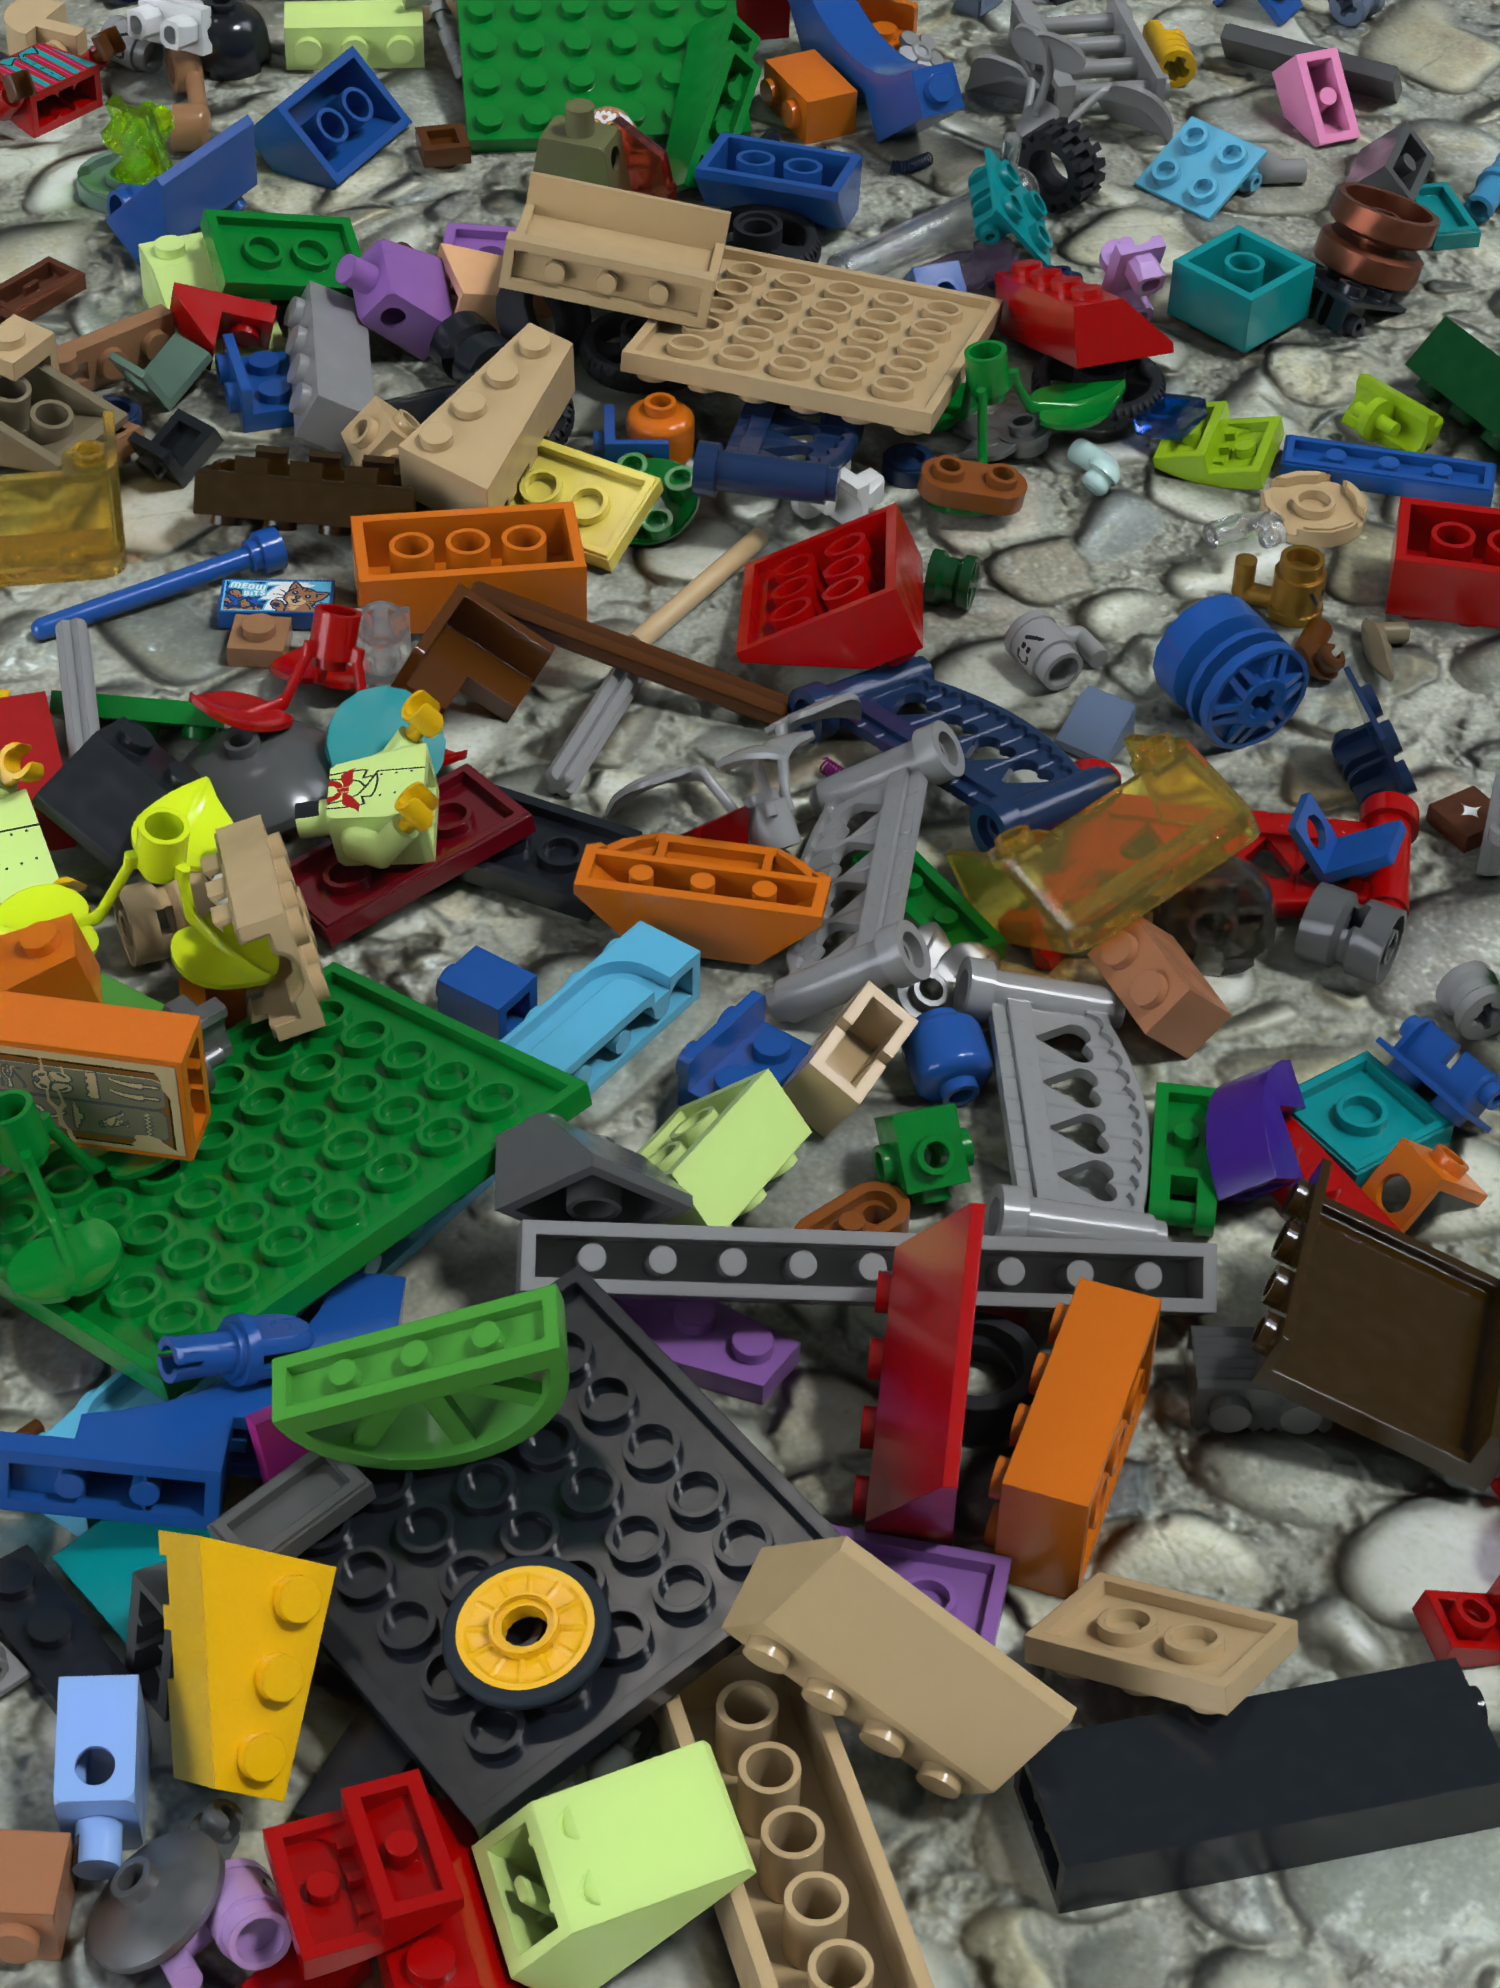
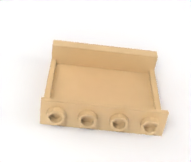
M531 171L527 200L516 231L509 230L506 236L498 287L706 329L723 260L732 212Z

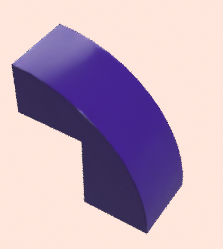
M1281 1060L1224 1083L1212 1094L1206 1115V1144L1211 1175L1219 1201L1249 1202L1293 1185L1298 1177L1303 1178L1284 1117L1306 1109L1291 1060Z

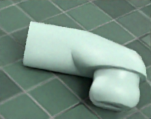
M1078 438L1072 443L1067 457L1070 462L1087 471L1082 476V483L1085 484V488L1096 496L1105 495L1109 487L1116 486L1120 480V471L1116 459L1107 451L1084 438Z

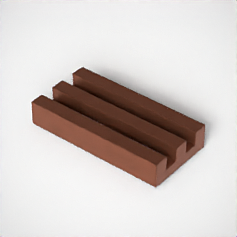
M48 256L0 284V324L13 314L31 322L87 289L85 273Z

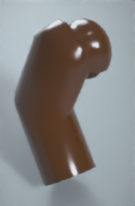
M1312 618L1308 621L1293 649L1306 660L1309 676L1313 680L1325 682L1333 680L1338 676V671L1344 667L1346 660L1343 651L1336 657L1333 656L1332 650L1336 645L1328 643L1332 637L1333 629L1330 623L1322 618Z

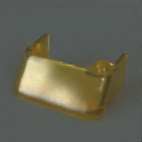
M113 410L102 411L105 442L83 440L74 444L73 447L69 448L62 455V470L0 474V587L107 579L120 574L126 568L128 561Z
M1171 733L1157 735L1131 734L1123 739L1132 759L1130 766L1135 776L1054 829L1030 830L1028 825H1019L998 835L994 840L996 846L987 852L954 848L945 855L966 900L1007 940L1006 943L1071 954L1085 951L1106 941L1256 840L1261 830L1251 807L1186 738L1172 737Z

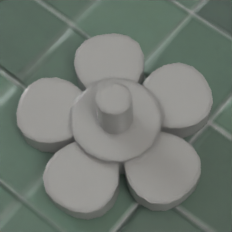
M906 30L899 36V42L902 47L899 48L898 52L906 58L927 66L944 63L942 55L934 51L936 42L929 35L923 33L918 37L913 31Z

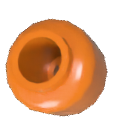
M656 392L637 401L628 409L625 419V440H669V460L685 465L692 458L695 418L691 408L684 402L676 399L671 394ZM641 453V454H643L646 458H654L653 456H651V455H649V454Z

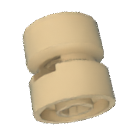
M190 871V884L195 908L203 918L210 911V908L216 905L207 896L205 883L208 882L207 877L203 872ZM176 879L170 883L161 884V887L157 888L147 880L124 886L113 904L119 936L127 958L133 967L169 958L171 940L174 934L184 927L191 926L184 916L178 881ZM158 910H163L167 925L165 928H160L156 913Z

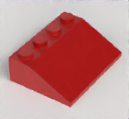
M897 503L745 564L736 654L741 663L872 669L884 663L887 666L902 664L911 659L917 650L923 648V559Z
M969 1203L896 1246L893 1270H879L875 1313L888 1314L885 1339L871 1337L867 1380L880 1381L878 1407L866 1405L863 1407L859 1449L873 1450L870 1476L856 1474L852 1506V1518L865 1520V1531L952 1546L986 1204Z

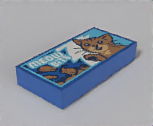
M223 579L218 607L219 628L232 629L235 614L251 615L264 613L270 616L292 617L293 630H311L315 605L321 603L335 604V580Z

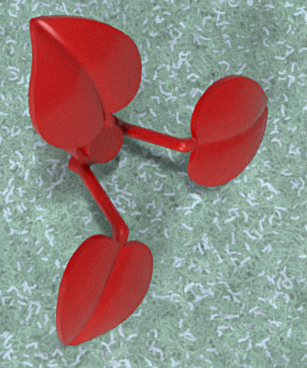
M321 603L315 605L310 639L304 640L303 646L284 654V656L277 658L270 664L269 672L288 681L279 698L266 701L257 696L235 691H215L197 696L190 692L188 701L208 716L229 726L254 732H274L293 726L294 716L284 711L288 708L299 684L316 683L333 689H356V693L367 689L363 666L365 649L356 647L362 613L356 609L338 604ZM445 749L442 766L466 759L468 750L454 752Z

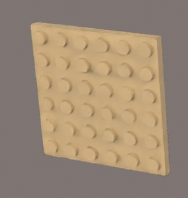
M725 245L706 329L649 318L622 350L620 371L637 374L640 380L650 383L671 381L686 384L690 390L698 393L720 391L738 395L741 400L748 403L762 404L770 401L789 405L793 411L801 414L824 412L841 416L844 421L851 424L865 425L873 422L892 426L895 431L905 435L930 434L966 376L965 349L972 343L990 338L1001 320L1004 300Z

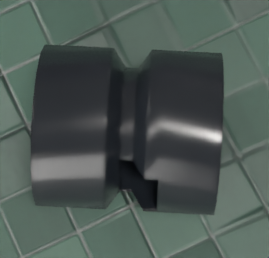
M463 310L450 315L435 330L430 343V356L435 365L456 383H460V379L465 378L469 373H474V370L480 369L509 340L499 334L496 328L475 311Z

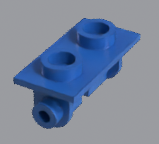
M1416 1015L1407 1018L1399 1029V1034L1402 1037L1395 1046H1392L1380 1036L1378 1037L1376 1042L1394 1057L1387 1065V1068L1416 1091L1423 1082L1437 1093V1096L1430 1104L1459 1128L1469 1120L1485 1132L1489 1133L1492 1128L1480 1119L1479 1116L1486 1108L1494 1110L1500 1106V1077L1496 1073H1492L1467 1051L1462 1054L1451 1069L1446 1065L1460 1050L1461 1046L1437 1027L1433 1020L1428 1017L1420 1019Z

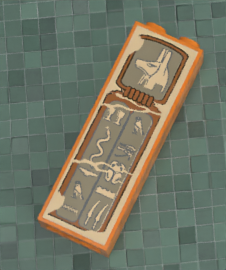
M0 990V1092L9 1089L28 1091L32 1095L39 1113L49 1111L54 1124L79 1147L193 1162L211 1117L201 1018L197 1015Z

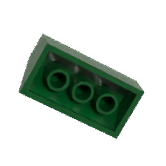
M1445 316L1404 365L1420 378L1414 385L1419 392L1436 405L1443 398L1452 405L1446 412L1469 431L1478 424L1484 429L1479 438L1500 454V356Z

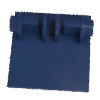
M1350 667L1343 668L1364 724L1353 729L1338 731L1333 737L1331 752L1338 761L1342 774L1347 780L1350 790L1354 793L1359 807L1365 799L1379 792L1394 791L1407 796L1417 792L1416 785L1405 761L1402 759L1395 762L1394 757L1403 752L1390 720L1387 719L1378 723L1376 719L1384 714L1371 684L1368 683L1360 687Z

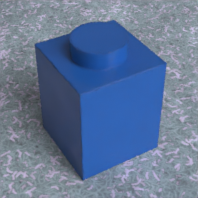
M476 945L455 964L448 965L437 979L438 1012L497 1040H502L524 1021L532 1008L538 1005L537 975Z

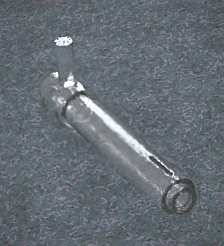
M1015 132L1004 134L999 159L1001 161L1008 160L1016 169L1021 184L1028 191L1035 190L1040 195L1039 185L1035 176L1028 169L1017 168L1023 140L1022 136ZM970 191L830 256L825 265L883 276L974 233L975 227L970 202Z

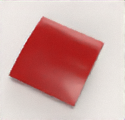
M419 1768L341 1788L342 1809L263 1829L264 1850L304 1980L338 1971L389 1951L425 1933L464 1908V1896Z

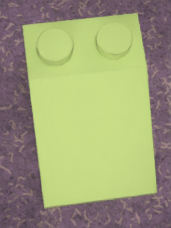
M202 232L182 236L165 235L157 238L155 241L138 244L143 297L149 308L162 304L170 310L174 282L219 292ZM251 299L271 304L269 299ZM276 316L269 349L237 346L241 357L250 356L258 351H285L286 343ZM174 326L175 333L181 335L177 328ZM220 338L217 339L211 370L216 369L215 354L223 353V342Z

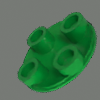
M638 452L627 453L618 459L617 464L661 478L664 491L629 545L645 546L661 543L675 537L689 526L699 510L701 496L692 494L693 469L691 467L681 465L669 459L646 458Z

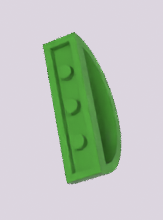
M555 1283L272 1359V1423L285 1436L307 1450L339 1462L376 1469L422 1470L450 1467L474 1462L508 1450L542 1429L556 1415L567 1395L570 1378L566 1313L562 1294Z

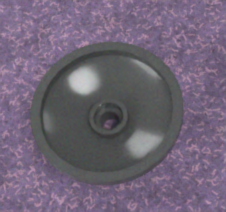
M294 720L293 726L274 732H254L230 727L200 743L182 761L194 768L201 778L207 776L210 779L220 803L231 817L233 823L260 814L268 835L278 831L281 834L296 827V803L327 799L331 767L327 763L324 752L326 732Z

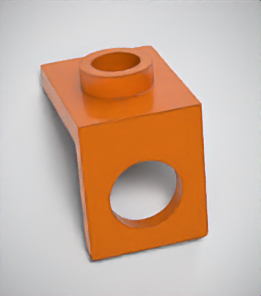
M1403 1137L1361 1187L1367 1196L1403 1233L1409 1229L1439 1191L1479 1206L1488 1197L1486 1192L1466 1173L1469 1170L1467 1163L1451 1149L1442 1144H1437L1434 1149H1431ZM1404 1176L1410 1184V1199L1403 1209L1398 1212L1389 1213L1382 1203L1383 1188L1391 1178Z

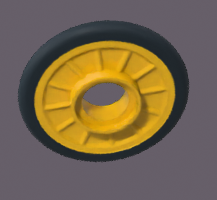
M541 1555L510 1558L481 1571L459 1591L452 1601L442 1629L444 1660L457 1684L466 1693L480 1702L507 1710H527L547 1706L574 1693L596 1672L604 1659L610 1643L611 1612L608 1601L597 1582L575 1564L556 1557ZM522 1618H540L548 1625L542 1638L532 1645L521 1647L506 1641L508 1629L513 1623Z

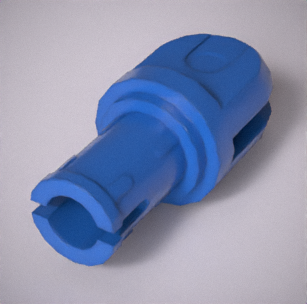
M246 1313L230 1314L224 1317L216 1331L162 1337L158 1342L157 1348L161 1351L171 1350L172 1353L157 1354V1364L161 1377L169 1384L183 1380L222 1375L235 1387L251 1386L257 1383L258 1380L272 1379V1359L311 1349L310 1347L314 1344L315 1337L309 1324L296 1316L287 1314L250 1316Z

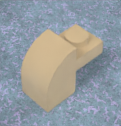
M15 0L4 12L7 51L9 55H13L35 44L43 43L76 55H82L88 50L86 28L67 24L65 2L58 0Z

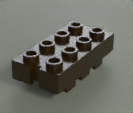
M257 445L255 457L235 455V459L221 458L210 465L199 468L195 472L193 513L210 515L209 523L214 525L241 526L243 525V519L264 520V528L274 526L278 531L297 530V524L318 525L319 534L350 536V516L432 511V508L416 501L417 490H414L415 487H402L401 474H395L396 457L364 455L362 467L345 465V469H342L343 453L310 450L308 455L309 462L290 460V464H288L289 448Z

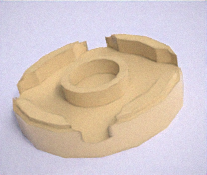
M1294 471L1282 474L1270 481V488L1267 490L1263 489L1260 495L1258 512L1263 526L1272 535L1287 543L1308 545L1314 548H1331L1347 544L1361 534L1368 511L1366 498L1353 483L1343 479V484L1340 485L1331 482V475L1325 472Z

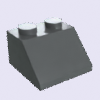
M551 1113L534 1114L527 1117L523 1123L496 1135L495 1211L517 1220L659 1224L693 1209V1196L646 1157L615 1144V1141L610 1137L594 1135L566 1123L565 1119L559 1115Z

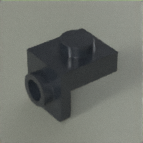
M179 408L152 440L135 431L127 439L139 456L135 463L142 472L157 482H161L163 478H166L182 488L187 486L195 476V472L206 463L224 441L216 428Z

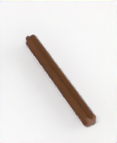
M481 581L474 582L470 589L560 648L767 725L789 714V696Z

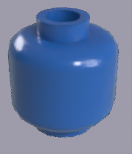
M939 1007L920 1014L915 1018L919 1022L901 1046L902 1056L914 1090L927 1101H943V1104L955 1103L956 1107L973 1101L980 1094V1088L988 1082L993 1073V1059L980 1024L971 1015L958 1012L950 1007Z

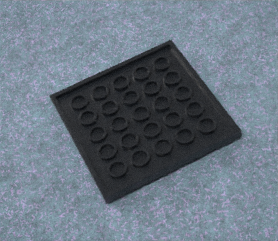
M577 1265L552 1283H556L565 1304L570 1378L567 1395L556 1415L536 1434L522 1443L474 1462L422 1470H389L356 1466L372 1482L377 1498L296 1557L337 1567L319 1647L479 1840L528 1803L542 1797L742 1645L740 1641L721 1627L762 1547L842 1536L580 1265ZM541 1555L566 1560L583 1569L597 1582L610 1608L612 1620L610 1643L604 1659L596 1672L574 1693L560 1701L540 1708L507 1710L487 1705L470 1696L453 1679L446 1666L442 1652L443 1624L447 1611L456 1595L481 1571L510 1558ZM522 1618L513 1623L508 1629L506 1641L521 1647L532 1645L542 1638L548 1625L540 1618Z

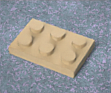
M1098 1572L1023 1635L1025 1663L1055 1670L1057 1674L1065 1678H1086L1120 1687L1125 1693L1133 1696H1154L1188 1705L1197 1713L1227 1716L1298 1648V1620Z

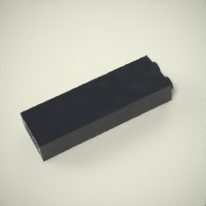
M1456 1657L1248 1696L1227 1716L1222 1714H1201L1189 1707L1061 1731L1015 1773L1013 1784L1059 1914L1500 1827V1747H1498L1488 1726V1714L1484 1697L1477 1686H1469Z

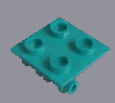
M986 147L984 149L986 164L974 169L968 178L976 238L983 244L990 246L997 244L1001 238L1012 233L1036 260L1042 261V265H1051L1049 249L1053 246V243L1045 226L1044 217L1047 216L1048 211L1043 199L1035 190L1028 191L1021 184L1016 169L1008 160L1001 161L989 147Z

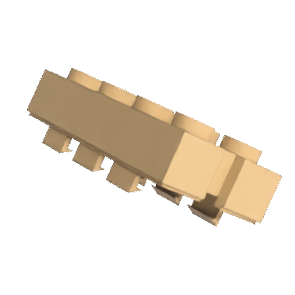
M260 814L215 829L216 834H214L218 853L200 858L202 872L211 880L205 883L208 899L216 905L210 908L213 924L223 932V926L233 923L239 945L267 937L273 955H279L280 959L279 971L275 980H271L265 985L244 988L245 997L249 996L248 1013L251 1024L269 1018V1025L274 1039L278 1038L279 1042L326 1026L320 1002L331 999L323 974V965L316 948L317 942L310 924L309 912L300 887H296L290 869L291 863L280 832L268 835ZM220 873H222L223 877L215 880L212 879V876ZM225 898L228 899V902L223 903L221 905L217 904V901ZM263 992L264 997L251 1000V995Z

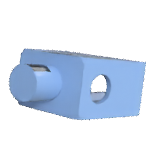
M139 1674L59 1677L53 1790L54 1808L60 1832L71 1833L73 1844L72 1871L76 1876L83 1879L108 1880L113 1878L121 1867L122 1849H137L145 1843L152 1740Z

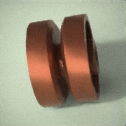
M1343 182L1339 184L1329 207L1332 217L1337 222L1328 223L1321 227L1313 248L1315 257L1340 274L1359 282L1388 290L1411 291L1415 288L1424 266V262L1417 251L1426 250L1432 246L1441 224L1439 217L1423 205L1389 190L1357 182Z

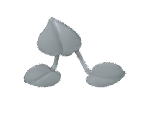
M1019 23L1014 28L1011 41L1015 51L1021 58L1028 62L1045 66L1041 85L1033 77H1027L1026 70L1018 63L998 55L983 53L977 55L973 60L970 75L965 86V92L1001 95L1024 101L1022 116L1010 141L1014 148L1022 141L1021 138L1048 120L1058 119L1059 109L1052 103L1045 101L1054 75V69L1068 74H1077L1083 71L1086 64L1084 52L1074 42L1050 31H1040L1037 27L1027 23ZM1122 81L1113 82L1109 90L1103 87L1098 88L1068 116V123L1074 119L1077 121L1099 101L1100 107L1110 117L1124 124L1154 133L1163 138L1167 143L1173 138L1174 133L1172 116L1163 101L1145 88Z
M847 693L832 696L790 713L764 728L766 736L775 734V738L766 741L762 745H753L739 749L715 763L717 772L723 773L752 762L759 793L742 799L744 805L749 809L748 835L752 845L784 850L802 843L792 815L795 807L791 799L788 759L795 748L813 741L815 734L813 730L793 731L802 724L821 719L849 718L860 721L862 706L856 694ZM765 759L777 760L779 793L777 787L770 789L764 767ZM696 764L652 773L634 780L612 796L606 807L605 814L608 821H610L624 804L647 790L665 783L693 781L703 782L728 813L739 808L709 770L704 767V764Z

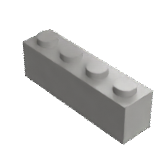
M309 281L301 297L294 296L289 302L283 321L284 325L288 326L289 334L285 347L286 354L290 355L287 382L292 384L289 412L294 414L296 437L334 452H341L343 455L351 458L341 432L374 397L368 327L364 326L358 319L354 298Z

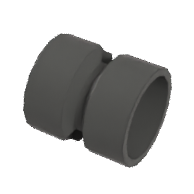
M1321 882L1311 895L1299 924L1295 940V956L1329 968L1337 962H1341L1344 974L1380 985L1390 971L1399 950L1406 926L1407 912L1375 899H1370L1364 905L1359 904L1357 893Z

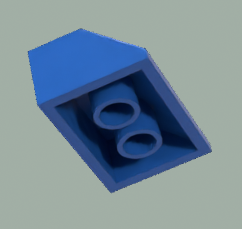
M352 45L254 125L255 148L274 172L334 189L411 124L412 121Z
M247 114L156 177L105 219L139 266L138 244L152 242L165 235L182 236L202 232L199 223L204 209L240 211L247 205L242 196L258 184L254 122Z
M722 132L696 166L695 180L706 205L721 207V210L747 204L776 206L802 215L814 223L817 228L837 230L847 228L858 211L863 155Z

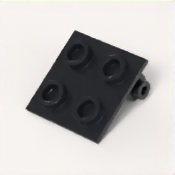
M1311 261L1316 264L1307 318H1314L1316 323L1324 325L1343 337H1349L1350 335L1357 337L1365 326V319L1362 318L1365 309L1399 313L1406 312L1407 308L1390 300L1393 294L1390 290L1366 283L1363 286L1353 281L1352 278L1340 274L1326 265L1323 266Z

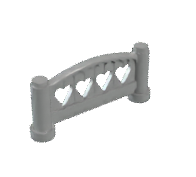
M937 720L916 729L913 732L912 740L823 778L817 782L816 787L809 791L810 805L818 820L806 843L800 860L805 862L815 872L822 871L831 876V888L822 926L785 948L789 974L776 980L774 986L766 992L768 1009L779 1023L787 1021L797 1023L845 1004L868 981H871L879 989L892 984L897 988L903 989L926 980L930 976L931 958L926 942L913 923L902 919H904L906 899L908 897L914 863L913 858L915 857L921 824L920 818H922L928 782L930 781L934 785H941L962 776L965 771V758L960 742L953 730L945 722ZM862 811L878 812L852 835L845 838L850 832L847 824L854 815ZM854 850L870 851L846 873L838 877L842 871L839 863L846 854ZM845 890L863 891L836 915L829 918L834 911L831 903L838 894ZM836 931L855 932L827 957L821 959L826 952L823 948V943L831 934Z
M965 957L956 977L953 1008L958 1012L971 1015L978 1023H984L987 1019L989 1020L1012 1185L997 1183L993 1187L985 1211L984 1235L1167 1242L1168 1228L1166 1222L1156 1220L1153 1214L1144 1212L1151 1175V1131L1147 1108L1138 1078L1115 1032L1119 1031L1123 1024L1126 1007L1111 987L996 969L993 960ZM1066 1033L1075 1034L1085 1041L1086 1044L1081 1053L1089 1062H1077L1042 1041ZM1074 1077L1082 1078L1093 1086L1089 1098L1095 1103L1096 1107H1085L1051 1088L1050 1085ZM1078 1123H1089L1101 1132L1096 1143L1103 1149L1104 1153H1092L1056 1131ZM1087 1169L1101 1171L1109 1179L1104 1190L1110 1195L1112 1201L1099 1200L1063 1178Z

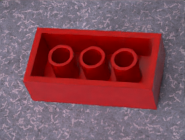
M1401 496L1391 549L1385 614L1399 615L1411 620L1430 619L1453 622L1465 627L1484 626L1500 629V509Z

